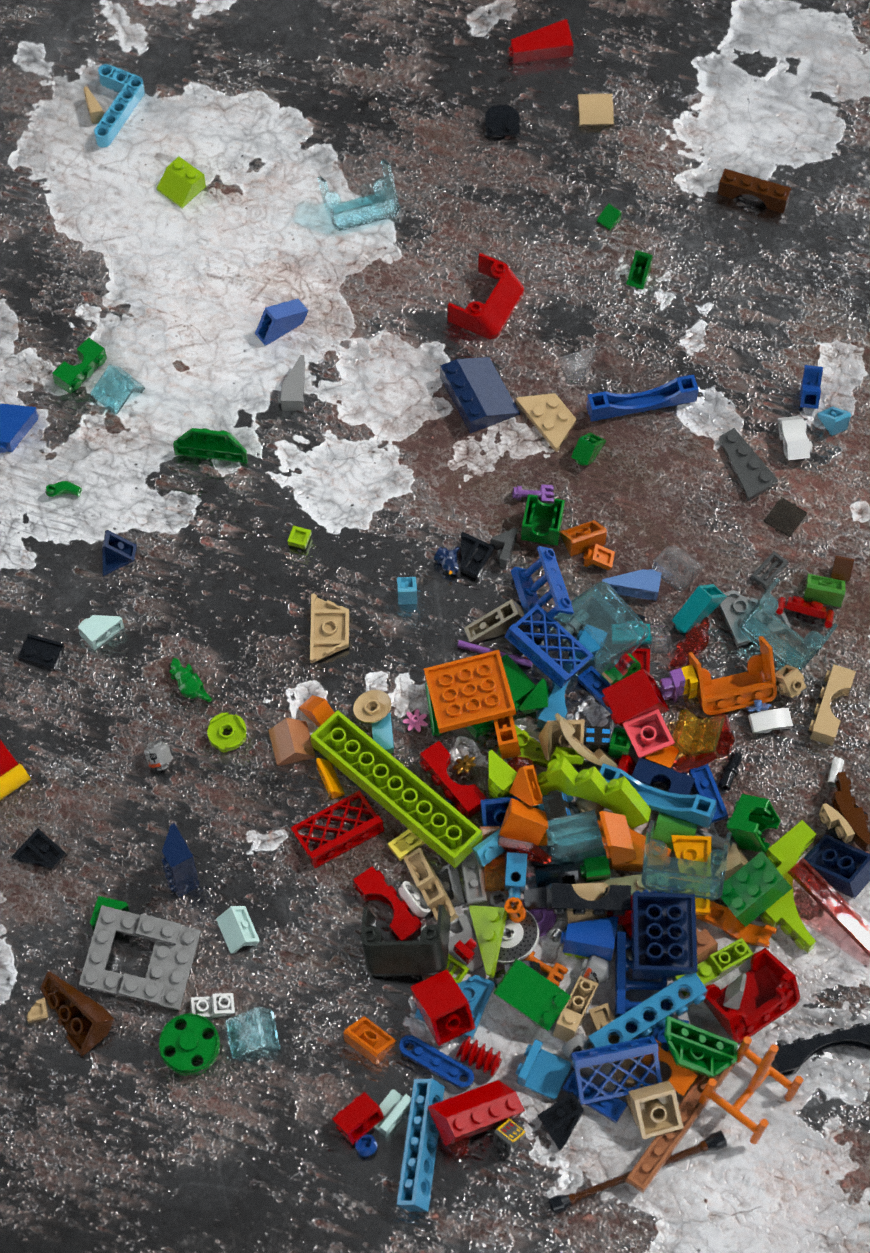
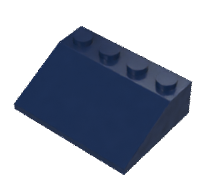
M490 357L456 359L440 365V378L470 434L520 415Z
M633 892L631 899L632 979H658L697 973L695 894Z

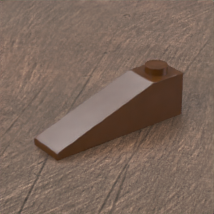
M47 972L40 990L50 1008L55 1009L59 1017L57 1020L59 1025L64 1026L68 1034L66 1036L68 1042L83 1056L108 1035L115 1019L100 1004L52 972Z

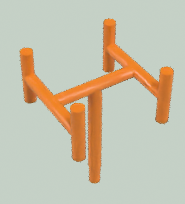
M746 1036L737 1050V1062H741L745 1056L758 1066L746 1090L731 1105L713 1091L717 1082L715 1079L710 1078L699 1097V1102L706 1104L710 1098L753 1132L750 1142L757 1144L769 1122L767 1119H761L757 1125L740 1112V1109L768 1075L788 1089L784 1096L788 1102L794 1098L803 1083V1078L796 1076L794 1081L791 1082L770 1066L779 1050L777 1045L772 1044L763 1059H761L748 1049L752 1039Z

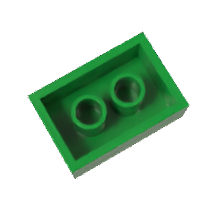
M761 851L715 889V891L735 917L746 927L793 887L773 862Z

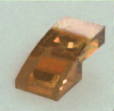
M504 855L497 856L484 866L485 891H505Z

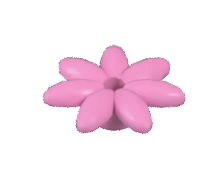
M418 709L415 710L414 715L411 712H406L408 719L403 720V723L409 724L408 731L415 727L417 732H420V725L428 726V723L423 721L427 714L419 716L420 712Z

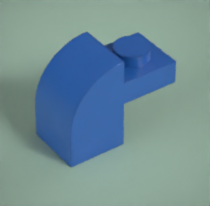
M804 366L800 388V407L818 409L823 367Z

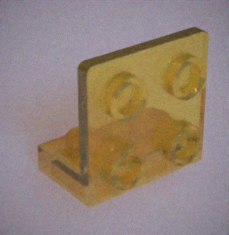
M681 710L672 737L675 742L673 746L684 755L715 752L725 718L718 716L698 719L689 710Z

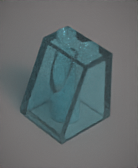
M595 810L548 821L549 829L546 830L548 841L552 840L554 847L550 848L553 860L557 859L559 865L583 863L584 858L606 856Z

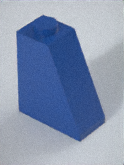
M299 299L265 307L255 334L266 346L303 324L309 310Z
M0 404L1 453L13 452L37 422L39 416L36 407Z
M614 916L567 924L566 932L562 931L560 944H564L563 953L584 957L595 955L611 961L619 917Z

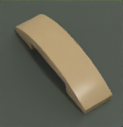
M559 713L555 714L556 722L562 734L581 756L600 766L603 764L613 767L618 766L602 749L598 748L595 753L589 750L573 736L576 730L572 724Z

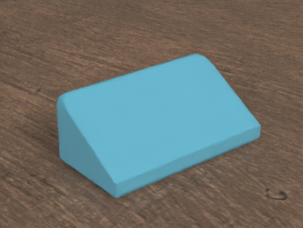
M388 713L382 720L372 723L373 740L388 753L392 754L394 753L391 713Z

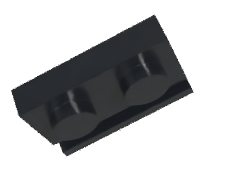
M27 634V639L22 646L18 660L55 671L65 645L64 643Z

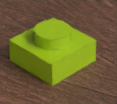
M293 525L287 541L288 545L306 550L311 537V530Z

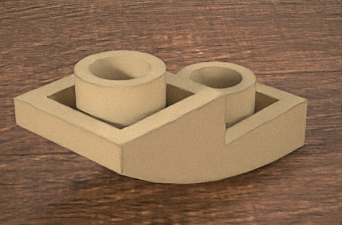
M826 803L823 804L819 813L821 822L826 824L828 829L836 827L837 836L842 838L844 843L851 842L855 835L852 827L837 810Z

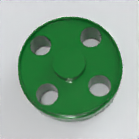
M182 1014L170 1020L163 1028L159 1039V1051L162 1061L171 1071L185 1076L203 1075L215 1063L219 1055L220 1039L215 1026L205 1017L197 1014ZM181 1023L186 1024L185 1029H176L177 1025ZM206 1033L214 1034L211 1039H204L203 1037ZM170 1050L176 1052L172 1057L165 1056L166 1052ZM194 1061H203V1064L201 1066H193Z

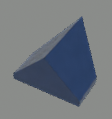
M109 530L105 531L102 546L103 576L134 562L137 547L133 542Z

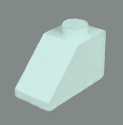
M92 615L90 618L84 619L78 626L80 636L94 651L124 628L123 620L120 616Z

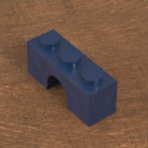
M642 758L638 759L632 774L633 778L646 785L651 786L655 782H663L668 786V792L690 795L695 778L688 773H679L672 768L661 766L653 761Z

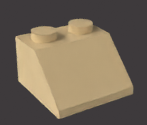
M669 1080L628 1091L632 1111L642 1139L683 1129L675 1088Z

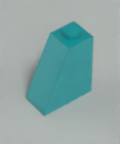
M714 584L700 585L675 615L672 622L676 624V629L682 633L693 632L727 596Z

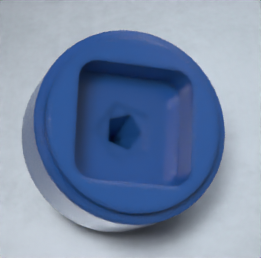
M369 1134L364 1135L355 1143V1148L361 1156L372 1155L378 1146L375 1138Z

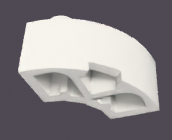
M800 416L778 418L780 440H783V452L788 460L810 458L812 443L805 432L807 430L806 421Z

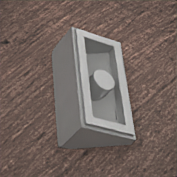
M742 973L727 986L723 1006L735 1010L740 1008L747 977L745 973Z

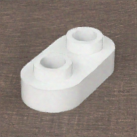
M404 881L398 887L400 898L410 907L413 915L423 918L431 911L415 885Z

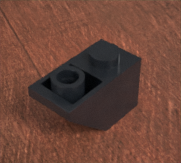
M575 863L535 868L537 888L547 887L551 883L579 884L578 869Z

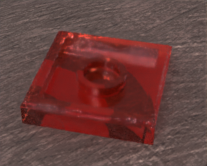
M499 837L497 844L507 852L527 854V860L546 864L551 862L552 856L534 843Z

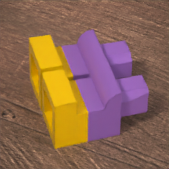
M693 665L672 670L669 677L660 680L661 687L659 690L664 700L673 698L675 703L678 700V696L687 694L689 699L696 697L699 681Z

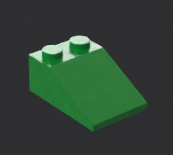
M517 958L493 992L535 1025L547 1031L550 1030L571 998L569 994Z

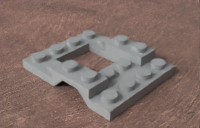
M101 906L79 986L117 996L132 997L148 1001L157 1006L180 1011L201 930L181 926L180 923L144 914L138 915ZM116 932L155 941L145 978L105 970Z

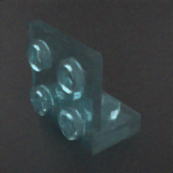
M110 364L90 394L111 412L118 414L130 395L134 392L142 394L145 387L121 367Z
M258 1006L226 1020L233 1059H239L261 1049L270 1052L280 1050L273 1010Z

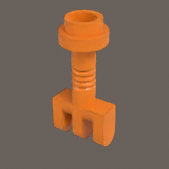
M534 951L521 960L540 963L541 971L548 974L547 979L558 987L560 983L554 977L562 981L564 976L558 971L563 974L568 972L566 967L557 962L553 968L546 965V963L534 957L536 953Z

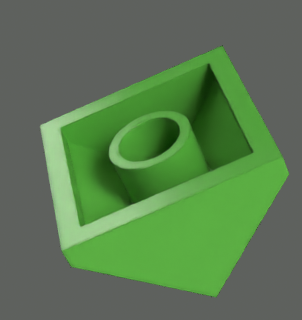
M807 574L803 598L805 601H817L825 605L841 607L846 592L845 581Z
M659 812L652 840L672 849L671 852H674L671 835L695 836L697 824Z

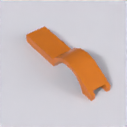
M710 901V915H696L697 919L722 929L736 940L743 938L745 943L749 945L768 948L770 945L768 941L771 935L777 931V928L767 924L765 926H757L750 923L745 927L729 908Z

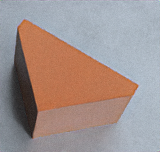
M314 695L299 707V710L318 727L335 713L326 699Z
M534 765L519 768L509 793L529 806L544 804Z

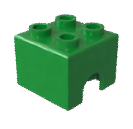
M528 494L522 522L521 540L558 546L565 500L555 499L553 503L546 504L540 502L537 495Z
M742 794L739 801L735 802L734 812L728 818L726 827L739 848L759 853L762 851L766 854L770 843H766L765 838H760V836L766 829H777L781 820L769 799Z

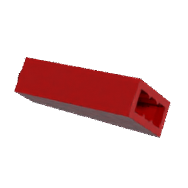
M567 19L511 39L508 55L512 57L513 64L573 56L574 44Z

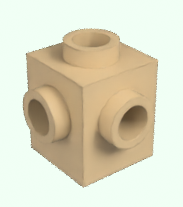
M785 665L775 673L777 691L781 695L793 698L806 688L804 676L796 667Z

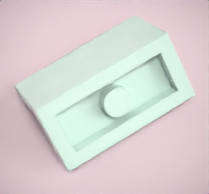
M231 906L217 917V923L231 954L236 953L243 946H255L260 942L245 906Z
M392 1089L379 1105L385 1118L374 1128L387 1138L410 1109L411 1097L407 1094L403 1097Z

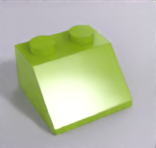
M178 156L166 167L157 186V191L183 208L206 188L205 176L201 171Z
M491 749L488 753V796L490 799L513 797L514 795L509 793L517 772Z

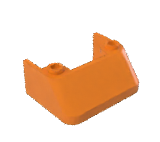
M759 636L760 654L752 656L748 660L747 672L717 679H711L710 672L701 667V663L692 652L688 653L689 663L693 665L699 681L697 697L705 714L716 715L753 706L755 700H762V703H767L775 699L777 686L773 650L763 636Z

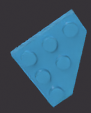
M478 975L471 976L457 984L469 1002L475 1024V1029L461 1036L466 1038L471 1036V1040L474 1038L495 986L494 981ZM417 1008L415 1018L425 1022Z

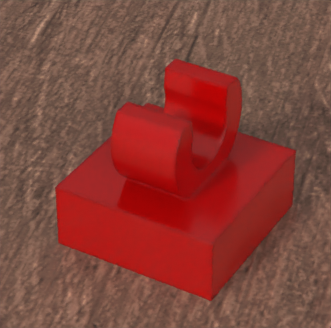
M622 755L621 759H616L617 768L632 776L636 767V763L629 755Z
M472 938L465 944L459 940L454 945L453 951L469 964L474 959L475 953L473 950L476 948L477 943Z

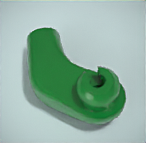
M61 481L47 485L45 493L49 497H56L62 494H72L79 497L82 493V488L69 481Z

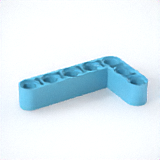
M103 64L98 68L100 84L119 92V94L94 129L96 144L102 148L108 147L113 142L145 94L141 77L109 64Z

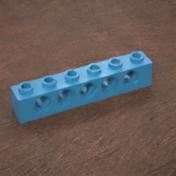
M696 973L686 974L588 1036V1041L593 1048L611 1045L608 1041L611 1035L618 1036L620 1039L619 1043L635 1040L641 1036L642 1038L648 1037L653 1033L652 1029L657 1026L661 1028L665 1026V1018L667 1016L673 1017L677 1014L679 1017L688 1011L687 1007L693 1003L698 1005L706 999L705 996L708 990ZM686 991L690 997L683 1000L678 996V993ZM669 1002L672 1005V1009L665 1011L661 1008V1004ZM651 1013L655 1019L647 1022L644 1020L643 1015ZM629 1024H634L637 1027V1031L629 1033L625 1027Z
M432 1078L414 1079L397 1198V1205L409 1212H428L439 1131L427 1107L443 1101L445 1086Z

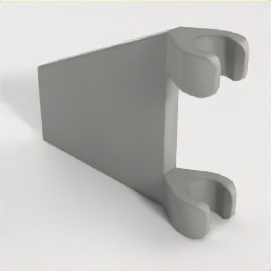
M461 915L458 917V924L463 931L449 938L448 953L468 967L470 972H474L484 967L477 937L466 915ZM472 938L477 943L476 948L473 950L475 955L474 959L467 964L453 949L459 940L465 944Z

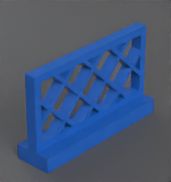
M538 604L518 622L513 623L504 636L560 688L564 687L568 680L594 656ZM535 612L539 613L542 616V621H533L532 614ZM520 625H529L530 633L523 632L518 627ZM533 625L543 626V633H533ZM546 626H553L556 629V634H547ZM534 637L544 638V646L537 645L534 642ZM547 638L557 639V646H548ZM561 639H567L571 647H561ZM548 650L558 651V659L551 658L548 655ZM561 651L571 652L572 659H562ZM575 652H581L586 658L584 660H575ZM562 663L572 664V671L570 673L566 672L563 669Z
M649 1036L572 1052L571 1057L574 1063L580 1104L583 1105L629 1095L628 1091L661 1083L662 1078L658 1058L659 1049L655 1038ZM653 1054V1060L649 1066L641 1062L645 1055ZM630 1058L634 1063L627 1071L620 1065L625 1059ZM605 1063L613 1065L608 1075L600 1071V1068ZM638 1064L646 1069L640 1078L632 1074ZM589 1067L593 1071L585 1079L580 1075V1069ZM617 1069L626 1073L620 1082L611 1078ZM651 1072L656 1075L657 1082L647 1084L644 1082V1079ZM597 1073L605 1077L599 1087L591 1082ZM629 1076L637 1081L631 1088L623 1086ZM608 1081L617 1085L612 1092L603 1090ZM588 1085L596 1089L592 1096L584 1097L583 1091Z

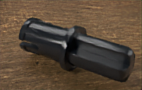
M732 753L727 766L723 768L724 773L718 784V787L722 790L729 791L735 776L738 775L737 770L742 761V755L739 753Z

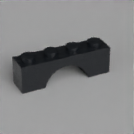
M551 883L547 886V911H553V914H566L565 911H573L574 915H585V912H593V915H605V912H613V916H624L626 912L632 910L631 885H610L605 888L603 895L595 901L581 898L573 889L572 884Z

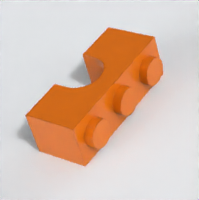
M656 1040L659 1049V1062L669 1065L671 1068L669 1082L677 1093L684 1096L698 1075L694 1071L676 1065L671 1051L666 1052L660 1048L663 1044ZM653 1054L645 1055L641 1062L649 1066L653 1060Z

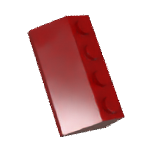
M499 1080L427 1107L445 1146L502 1125L508 1119L515 1120L525 1111L516 1091Z

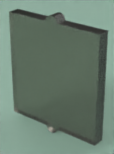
M781 497L764 519V522L775 528V531H780L786 536L791 537L806 517L807 512L797 507L795 503L792 504Z

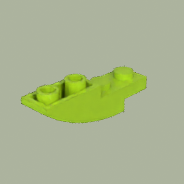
M740 938L711 954L705 961L697 964L698 971L696 974L706 987L733 971L754 954L743 938ZM684 975L676 976L673 981L675 982ZM681 991L684 997L689 995L688 992Z

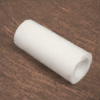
M833 758L827 780L828 786L836 787L834 780L837 773L842 772L843 759Z

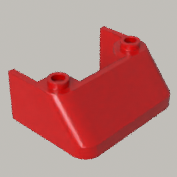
M479 253L478 272L498 280V283L485 304L473 301L464 309L449 302L447 321L487 339H496L523 297L524 286L506 263Z

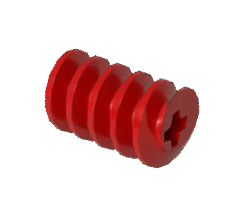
M468 1036L461 1044L456 1058L461 1055V1062H465L468 1059L469 1066L476 1062L475 1068L479 1070L483 1067V1073L485 1074L491 1070L490 1075L493 1078L502 1062L500 1058L501 1051L493 1055V1047L485 1051V1043L479 1048V1040L470 1043L471 1036Z

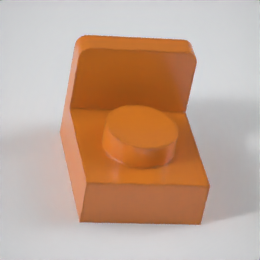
M595 543L584 552V566L588 567L594 564L603 569L610 570L613 565L615 552Z

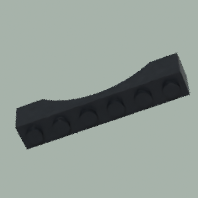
M858 1023L853 1025L851 1029L844 1030V1028H838L833 1030L831 1034L818 1033L812 1036L811 1039L798 1038L791 1044H776L779 1050L771 1063L772 1067L783 1076L797 1073L810 1057L831 1047L854 1046L870 1051V1024Z

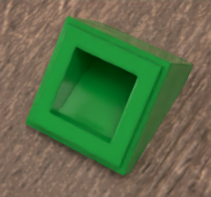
M608 204L598 217L597 222L611 231L621 220L622 212Z

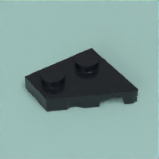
M462 532L461 572L478 579L494 552L495 546Z
M37 828L11 857L15 861L55 870L68 854Z
M571 1092L537 1116L561 1151L585 1110L574 1093Z

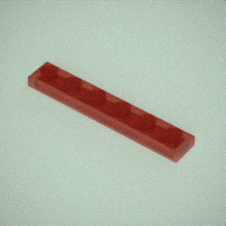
M802 858L788 873L870 956V925Z

